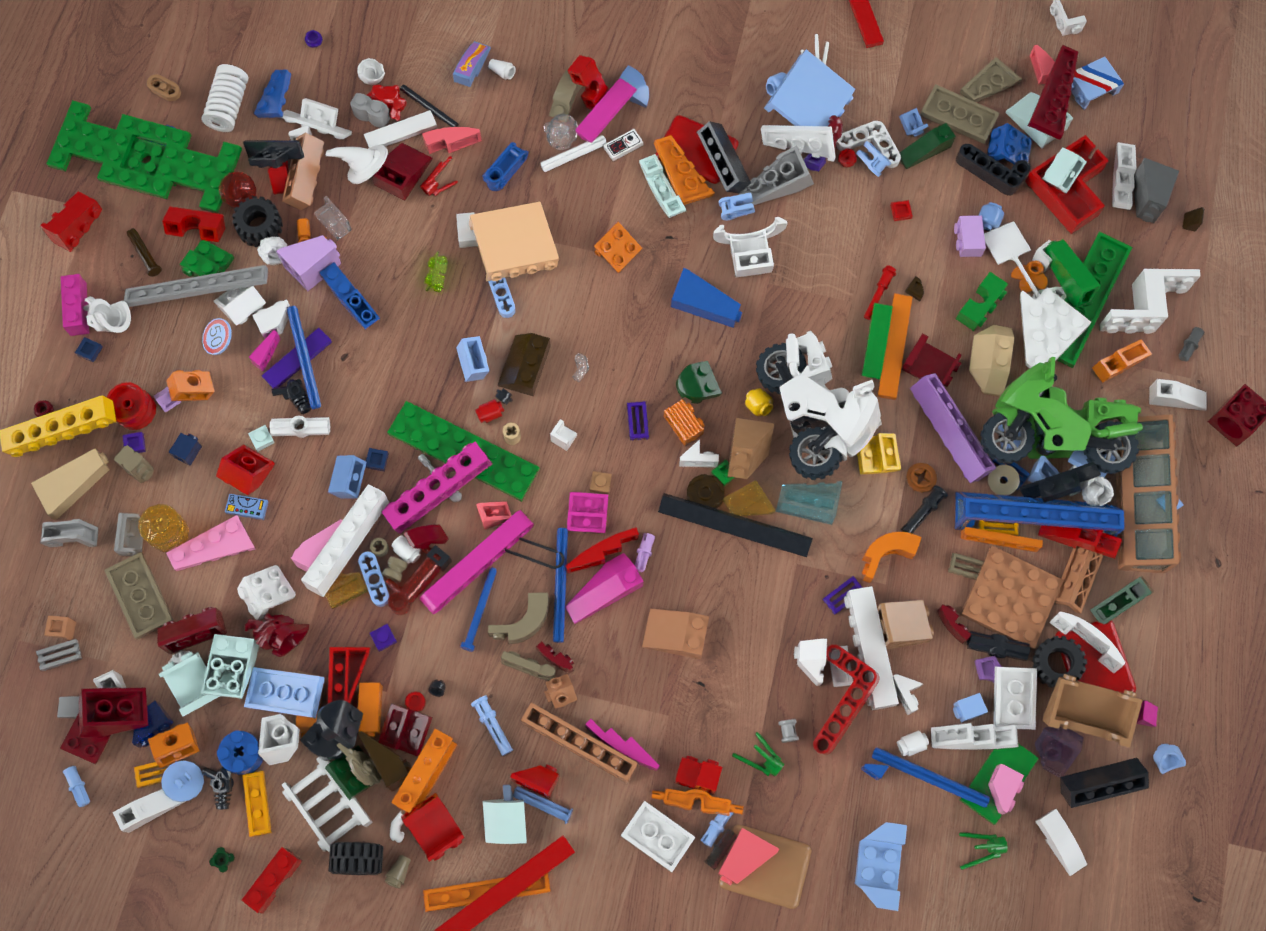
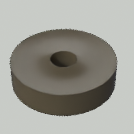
M1009 465L996 466V469L988 476V484L991 490L998 495L1012 494L1020 483L1018 472ZM1002 476L1007 477V483H1001L1000 478Z

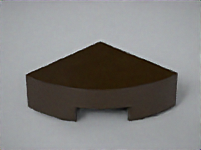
M915 276L905 292L918 301L922 300L924 289L921 280Z

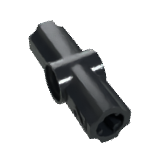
M973 631L969 632L971 635L967 640V649L985 652L989 656H995L996 658L1008 657L1021 661L1028 660L1030 654V644L1010 640L1007 636L999 634L987 635Z

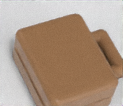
M735 825L731 831L725 858L742 828L779 848V851L738 884L732 883L730 886L721 881L720 876V887L789 909L797 908L800 903L812 853L811 847L805 843L747 826Z

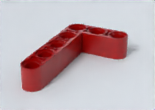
M838 645L827 647L826 659L855 679L813 742L814 749L818 753L826 755L835 749L880 680L879 674L873 668ZM834 650H839L840 657L833 660L831 653ZM851 661H856L857 668L854 671L848 670V663ZM873 672L874 679L872 682H865L864 676L866 673ZM856 689H861L863 692L860 699H854L853 697ZM845 706H850L851 714L847 717L843 716L842 709ZM838 722L840 730L838 733L833 734L831 732V725ZM826 739L829 746L826 750L822 751L819 745L822 740Z

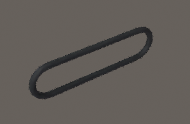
M521 537L519 538V540L524 541L526 543L535 545L537 547L549 550L554 553H558L557 550H554L552 548L543 546L541 544L529 541ZM504 548L507 553L552 569L560 568L565 560L564 555L559 552L562 561L559 565L552 566Z

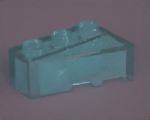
M837 481L832 484L820 482L815 485H807L806 483L782 485L775 512L832 525L837 513L843 481Z

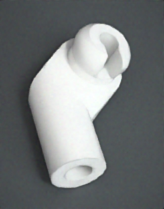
M401 810L391 822L390 838L397 843L404 839V832L400 831L403 825L401 815L406 813L404 810Z

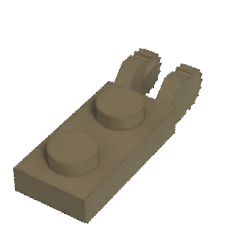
M504 651L501 656V663L503 665L543 680L550 681L555 678L556 671L549 664L541 666L538 661L531 658L523 659L518 653L509 651V653Z

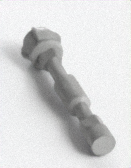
M421 454L418 457V460L421 463H423V465L427 467L431 471L430 473L432 474V471L435 468L430 464V461L427 459V457L424 454ZM456 491L449 498L452 502H459L462 499V494Z

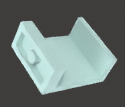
M192 651L180 657L182 661L176 664L173 661L162 667L163 671L159 673L160 678L164 677L180 705L179 711L182 716L220 697L201 694L207 667L199 652L195 654Z

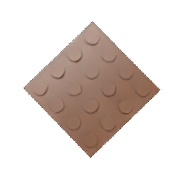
M991 546L960 615L1000 635L1007 636L1010 640L1030 644V650H1034L1063 579Z

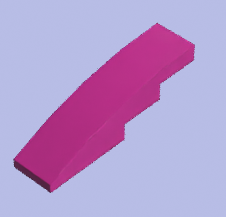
M592 719L585 724V727L607 746L636 761L639 765L655 771L659 769V764L632 737L625 742L612 728L605 733Z

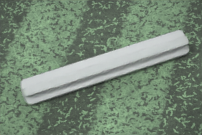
M600 135L592 143L587 141L542 161L541 168L544 172L556 168L604 146L606 139L603 135Z

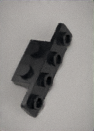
M243 141L250 166L279 168L288 159H303L305 157L299 141Z
M1091 462L1021 486L1020 491L1024 497L1036 498L1041 496L1043 502L1046 503L1081 491V482L1098 477L1101 473L1095 462Z

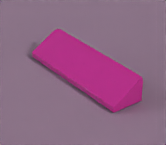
M619 78L576 128V133L581 139L592 143L637 89Z

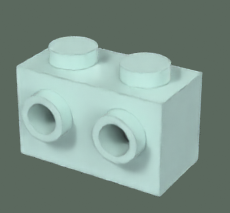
M1062 147L1042 179L1054 188L1067 193L1085 166L1086 161L1079 155Z

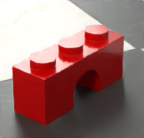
M579 55L567 70L573 83L586 87L581 94V98L586 108L592 110L609 91L602 78V74L596 66L595 60L591 57Z
M170 206L162 219L166 235L183 237L188 230L198 229L201 240L219 242L226 229L224 215Z
M281 847L241 901L255 912L263 914L276 897L275 893L279 886L293 875L303 860L287 848Z

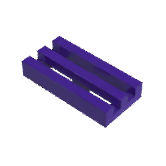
M646 401L627 403L630 440L649 439ZM639 406H642L643 410V434H641ZM631 407H635L637 434L633 433Z
M854 576L822 599L834 615L846 607L845 602L837 608L834 605L844 599L849 590L833 602L829 600L852 582L855 585L849 590L863 588Z

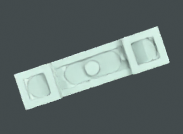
M656 154L639 160L644 176L666 215L670 218L685 212L686 208L680 197L676 196L663 173V167Z

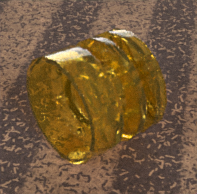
M157 504L151 506L143 512L139 519L138 529L140 535L154 549L160 552H169L185 543L188 538L189 528L187 522L168 505Z

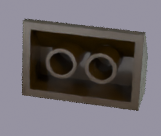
M534 333L515 335L498 386L534 397L551 347L550 338Z

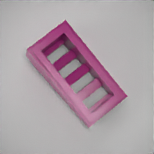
M275 330L249 356L252 364L262 372L268 365L281 340Z

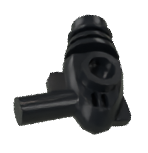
M291 379L287 382L286 387L272 389L273 396L283 395L285 400L290 399L301 414H307L311 411L307 392L303 387L301 379Z
M205 767L202 770V775L211 778L210 785L213 788V792L218 793L214 794V797H218L214 799L218 801V803H215L216 809H229L230 802L227 801H230L231 798L227 797L232 796V794L227 793L232 791L234 785L232 779L233 772L226 770L224 767L218 769L217 772Z

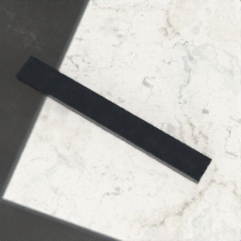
M663 493L658 511L665 515L806 558L813 539Z

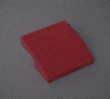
M391 704L378 742L390 748L419 756L433 717Z

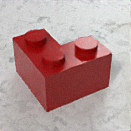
M682 757L674 783L691 789L703 790L710 795H714L723 767L719 766V762L707 759V762L699 763L695 757Z

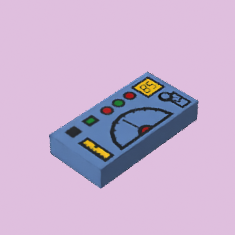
M229 494L225 513L264 520L268 500Z

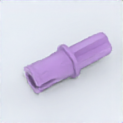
M644 533L641 545L637 549L638 556L635 567L639 572L645 570L648 558L652 555L651 548L655 540V536L647 533L646 536V533Z

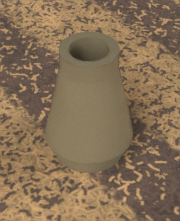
M400 855L385 875V883L400 889L401 885H404L411 860Z

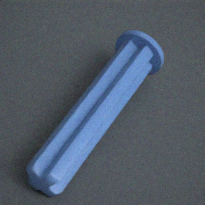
M517 786L514 790V798L524 800L525 803L565 821V824L568 823L573 812L572 808L569 810L520 786Z

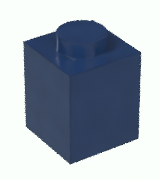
M180 433L169 453L173 458L191 466L202 446L198 442L199 439L194 435Z

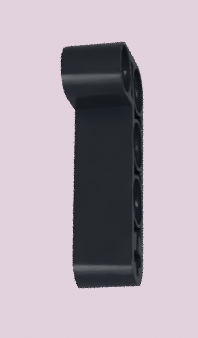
M963 144L956 156V162L961 167L1007 196L1016 193L1031 169L1027 161L1019 160L1010 170L971 144Z

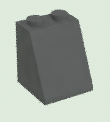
M1147 158L1143 159L1134 174L1135 187L1133 193L1138 218L1145 222L1155 223L1167 207L1179 170Z

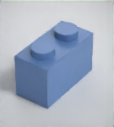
M355 455L337 456L328 492L341 499L358 498L367 462Z

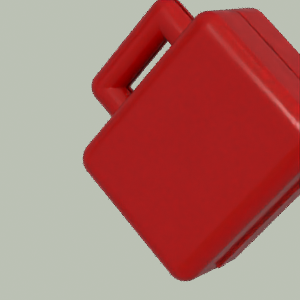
M677 115L664 137L671 135L685 153L684 156L689 162L693 163L694 169L706 181L713 184L719 183L720 178L697 134V131L704 125L682 115ZM728 135L736 151L739 142L736 138ZM656 151L655 154H656L657 158L659 159V161H661V159H660V157H659V155H658V153H657V151Z
M1112 620L1105 625L1098 621L1090 624L1101 631L1114 644L1123 657L1125 664L1115 673L1098 661L1103 654L1074 631L1070 630L1065 635L1059 630L1055 634L1058 638L1065 636L1067 640H1075L1074 643L1076 645L1079 644L1081 646L1080 650L1086 654L1084 656V659H1087L1086 670L1078 681L1124 693V690L1136 692V685ZM1061 653L1066 671L1068 672L1071 667L1070 660L1065 654Z

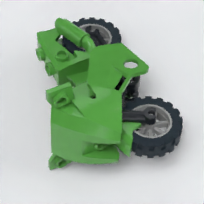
M1051 357L1048 362H1040L1031 367L1004 390L995 405L996 409L992 411L994 416L989 418L983 425V430L980 434L982 436L980 441L984 447V452L988 453L992 460L995 459L999 463L1010 464L1026 456L1030 459H1039L1040 456H1045L1047 459L1070 458L1073 451H1084V455L1088 458L1086 459L1088 463L1095 462L1100 472L1114 474L1129 468L1136 461V455L1139 453V448H1137L1139 441L1138 439L1136 440L1135 436L1143 430L1141 423H1137L1141 408L1132 404H1126V400L1107 402L1106 398H1095V401H1086L1083 404L1082 410L1070 408L1067 404L1066 392L1061 388L1052 387L1054 381L1057 380V375L1054 374L1055 357ZM1118 419L1120 422H1113L1108 420ZM1003 424L1004 432L998 430L997 427ZM994 432L999 434L997 440H994ZM1014 440H1021L1018 448L1014 444ZM996 443H1004L1002 449ZM1007 444L1011 445L1013 451H1006ZM1116 450H1124L1123 456L1120 457ZM1111 453H1113L1117 461H1109Z

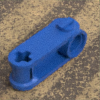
M515 142L510 143L483 174V181L487 183L488 188L492 191L503 189L526 161L529 152L517 147Z

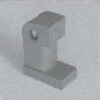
M80 519L44 522L42 524L40 543L48 547L63 546V543L79 542L88 547H96L98 527Z

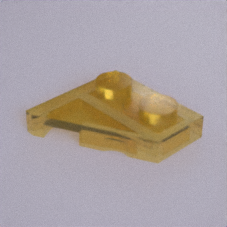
M756 480L723 498V502L730 513L739 516L773 514L776 511Z
M359 572L340 573L325 596L330 607L334 609L368 592Z

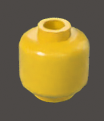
M752 389L746 395L745 405L755 416H766L773 409V399L764 389Z

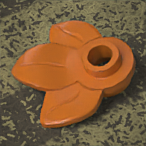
M1031 261L1027 265H1022L1034 286L1040 290L1045 289L1048 280L1043 274L1044 267L1042 263ZM1017 266L1012 271L1011 277L1020 280L1019 288L1021 291L1029 293L1032 289Z

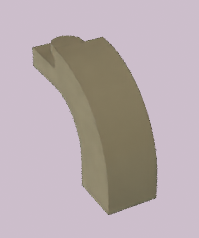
M567 70L555 90L552 98L554 101L549 116L563 122H567L574 99L579 90L584 87L573 83Z
M528 593V609L525 616L519 622L510 625H488L489 637H493L494 640H503L505 637H508L509 644H516L534 636L541 629L548 615V593Z

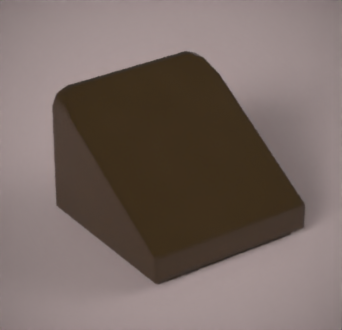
M1204 207L1186 212L1182 228L1194 232L1197 231L1203 223Z

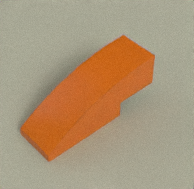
M1141 339L1100 360L1092 369L1101 382L1104 383L1151 356L1152 353Z

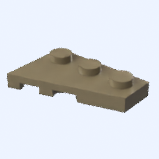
M995 57L961 88L960 93L965 98L978 102L1021 83L1022 78Z

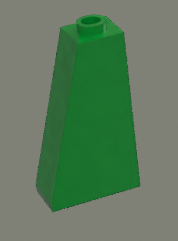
M1064 239L1048 243L1049 245H1047L1044 252L1052 259L1050 268L1073 308L1075 309L1090 303L1100 287L1098 281Z

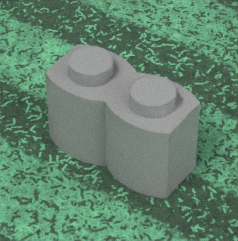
M356 93L350 102L353 114L359 120L369 121L378 128L385 127L390 120L388 107L381 101L371 100L365 94Z

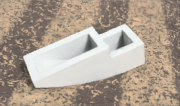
M1057 809L1051 810L1035 821L1046 836V842L1069 876L1087 865L1074 836Z

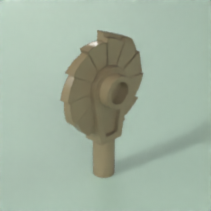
M340 743L337 744V747L347 756L346 760L349 762L352 773L357 777L356 779L363 782L364 785L372 786L380 783V774L371 757L362 751H353L351 748L348 749Z

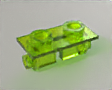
M436 252L433 257L429 258L428 267L430 270L424 282L427 284L426 291L434 288L435 292H441V289H443L445 276L439 275V273H446L448 261L445 256L438 257L439 252Z

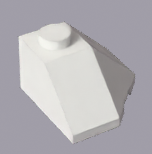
M827 639L800 641L798 647L794 648V659H797V665L816 686H821L823 683L824 674H821V671L824 670L826 664Z
M281 714L262 718L258 754L268 765L289 761L298 748L300 729Z

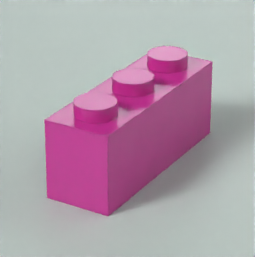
M80 274L60 276L63 328L70 336L89 334V325H87L86 318L88 311L83 309L84 306L88 305V302L85 301V298H87V283Z

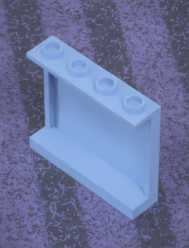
M806 49L797 58L764 109L768 112L773 109L795 126H828L830 124L829 118L832 115L840 117L844 113L845 109L843 107L845 104L848 105L853 99L852 94L855 88Z

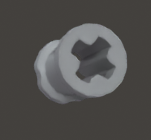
M796 719L778 722L782 729V743L799 740L795 728Z

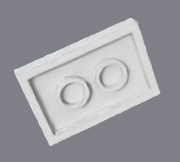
M995 667L994 727L1016 725L1017 729L1036 730V668Z
M646 801L643 802L621 834V837L671 873L695 839V836Z

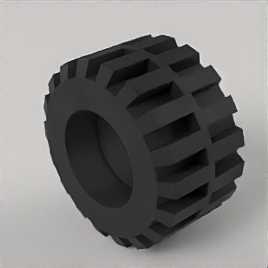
M253 196V199L248 197L244 203L242 201L239 203V207H235L232 222L239 237L247 245L252 246L254 244L255 247H259L260 241L264 238L279 237L278 233H282L281 227H283V222L275 204H272L271 200H265L261 196L258 199L257 196ZM255 218H266L265 222L259 226H249Z
M1054 636L1052 639H1046L1037 648L1032 662H1034L1032 667L1037 669V678L1041 679L1040 682L1042 684L1046 683L1048 687L1053 688L1058 678L1063 677L1064 674L1075 676L1076 681L1080 680L1086 670L1087 659H1084L1086 654L1080 650L1081 646L1079 644L1076 645L1073 639L1067 640L1065 636L1061 638ZM1060 652L1068 657L1071 667L1067 673H1056L1050 668L1048 656L1051 653Z
M364 842L333 843L330 845L328 871L332 874L378 875L382 873L383 846Z

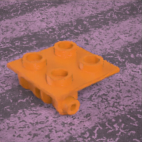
M619 222L594 245L596 249L595 254L599 257L602 255L617 273L642 249Z

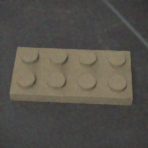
M935 84L920 116L940 125L947 123L952 130L985 144L1000 113Z
M142 552L104 570L136 640L163 627L164 623L174 621Z

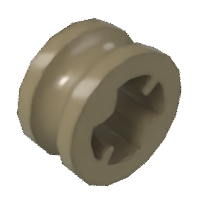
M376 538L371 542L370 549L375 556L383 557L388 553L389 546L384 539ZM378 543H382L384 547L383 550L380 549V552H377L375 548L376 545L379 546Z

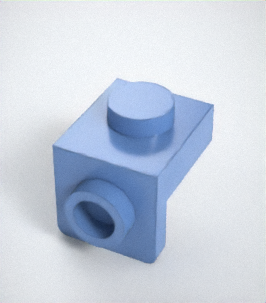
M917 108L899 116L906 135L913 134L914 137L924 133L923 129L929 127L927 123L923 124Z

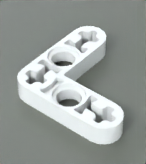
M873 121L844 132L837 141L836 146L840 151L854 149L864 145L866 141L872 142L878 151L888 159L890 156L895 158V161L890 159L892 164L890 166L887 165L888 168L897 167L901 159V155L886 127L880 121ZM862 133L865 135V138L858 139L856 134ZM881 141H886L889 144V146L884 148L881 147L879 143Z

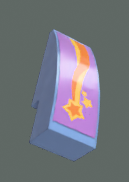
M474 41L465 51L453 72L454 82L471 87L475 76L478 77L491 47Z

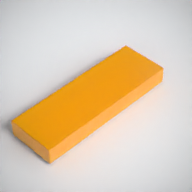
M264 771L243 774L249 837L270 834L272 831Z

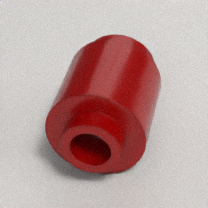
M493 399L480 405L475 411L481 423H488L502 417L501 412H504V408L500 401L496 402Z

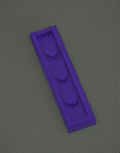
M317 328L305 339L310 361L332 343L331 339L320 328ZM296 347L261 375L273 389L279 388L301 369Z

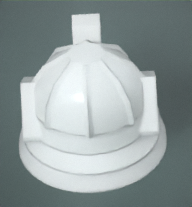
M91 296L85 298V301L89 303L83 308L85 311H88L86 316L87 325L95 328L96 331L120 333L129 327L131 313L125 301H119L110 305L103 299H94Z

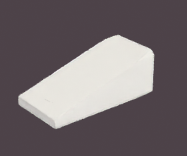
M474 212L456 214L460 248L478 246L474 231L470 230L469 226L470 215L475 214Z

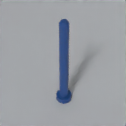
M491 567L489 569L466 640L460 645V648L466 651H474L475 646L472 644L497 573L496 568Z

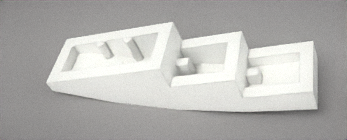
M1117 143L1113 172L1112 207L1130 210L1133 205L1132 191L1135 187L1134 174L1136 171L1135 145Z
M971 723L931 728L933 748L978 750L1019 747L1016 725L994 727L993 724L972 726Z

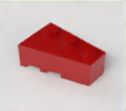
M329 647L328 704L336 700L352 703L371 647Z

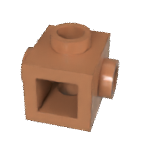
M568 674L545 682L547 690L544 691L548 703H553L555 709L577 701Z

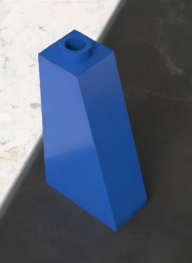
M683 268L671 300L672 308L734 328L736 322H740L742 316L740 311L741 304L690 270Z

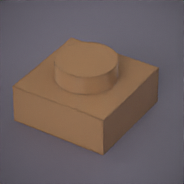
M593 471L590 492L609 494L612 474Z

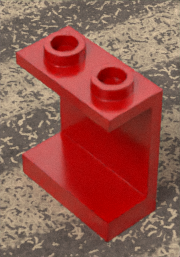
M434 793L413 807L410 813L406 812L401 815L403 823L409 828L429 862L433 859L434 861L440 859L450 847L452 849L456 848L462 843V839L465 838L437 793Z

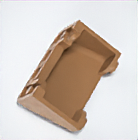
M1064 674L1063 677H1059L1042 721L1050 727L1058 729L1059 726L1063 729L1068 728L1102 737L1108 741L1119 742V745L1130 748L1143 700L1136 697L1137 693L1129 690H1124V693L1076 681L1075 676Z

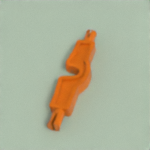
M666 789L665 792L652 791V799L664 800L665 805L676 806L685 810H691L694 801L700 799L701 812L729 816L730 812L743 815L744 806L734 805L729 799L712 797L709 793L699 789H692L686 792Z

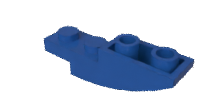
M335 262L319 272V275L331 288L333 294L365 330L380 319Z

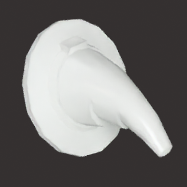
M375 145L368 149L362 147H336L327 150L325 155L342 158L343 161L347 162L350 166L348 180L352 184H359L371 178L382 167L387 158L388 151L383 145Z

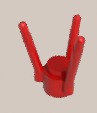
M449 156L444 162L441 161L420 185V188L426 195L431 196L433 194L436 197L440 192L458 183L455 180L437 189L439 184L435 178L451 161L452 156Z

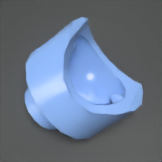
M1161 744L1153 755V759L1162 774L1186 765L1185 758L1178 746Z

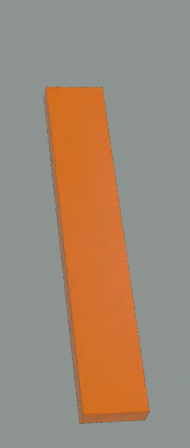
M896 293L893 295L891 322L877 397L892 400L897 398L912 296Z
M548 873L515 898L551 892ZM504 878L423 890L425 912L467 906Z

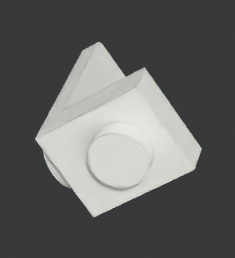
M1053 0L1050 12L1054 15L1056 26L1061 31L1062 36L1081 32L1087 22L1085 16L1068 19L1060 0Z

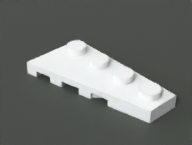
M763 125L761 128L763 145L784 150L797 146L801 154L805 152L812 154V157L819 158L821 156L833 162L836 158L832 127Z

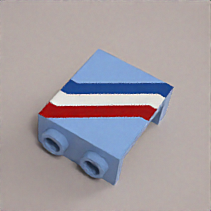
M1103 57L1075 70L1071 93L1084 110L1091 100L1108 92L1112 96L1118 94L1124 83L1107 58Z

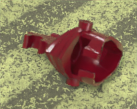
M268 613L264 616L265 622L248 619V622L245 624V631L253 629V637L257 641L256 644L265 650L273 649L272 654L278 657L285 656L298 646L309 631V624H296L294 619L282 614L272 616Z

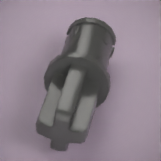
M1194 327L1188 339H1185L1184 346L1179 353L1181 361L1187 362L1194 350L1198 349V343L1205 333L1203 329Z

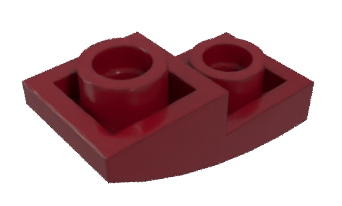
M441 525L420 526L407 530L404 533L409 545L415 549H427L430 544H445L449 540Z
M942 604L937 610L942 623L963 644L968 640L971 633L968 632L967 627L963 624L955 622L959 617L956 614V610L949 605L945 606Z
M540 642L536 646L537 651L555 667L568 673L574 671L572 666L574 662L567 654L564 656L560 652L554 657L555 651L549 644L545 646L543 642Z

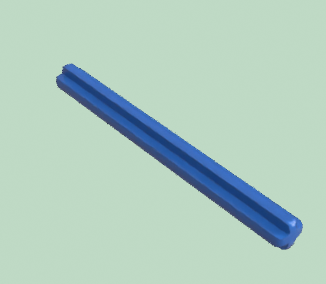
M290 306L287 308V313L310 407L318 409L321 407V402L298 309L296 306Z
M567 528L557 529L558 553H556V566L562 561L559 552L564 555L565 560L563 565L556 569L553 625V642L555 643L564 642Z
M880 748L874 749L873 759L982 807L988 806L989 796Z

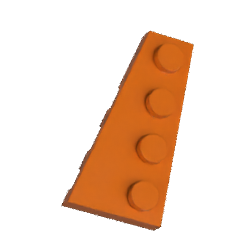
M671 135L654 141V146L675 194L680 197L683 205L714 196L715 192L707 186L706 180L697 173L693 163L689 162L684 156L685 153Z

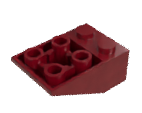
M401 143L387 155L382 167L372 176L374 186L405 201L433 158Z

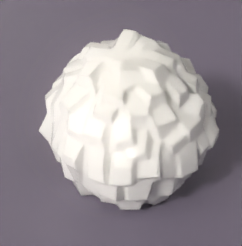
M267 237L260 241L257 251L266 264H281L282 262L276 251L287 247V243L280 237Z
M1098 476L1089 479L1082 486L1083 499L1090 506H1103L1110 502L1114 495L1111 483L1104 479V477Z

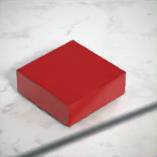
M909 200L891 202L890 207L894 221L912 219L913 215Z

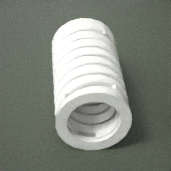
M222 64L217 67L201 119L209 128L221 132H230L234 129L235 120L241 106L240 102H242V96H244V90L246 89L245 84H247L249 78L242 69L228 64Z

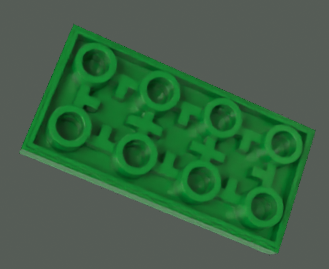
M1019 743V747L993 749L968 786L990 797L987 807H982L962 797L960 798L962 803L992 825H996L1002 815L998 813L988 786L996 766L1003 764L1024 775L1022 782H1024L1039 759Z

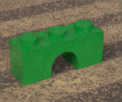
M989 272L976 291L984 299V302L977 303L969 298L958 313L956 320L972 331H975L978 326L981 328L987 320L985 317L987 313L992 314L997 307L996 301L998 299L1001 301L1007 294L1005 289L1008 283L992 272Z

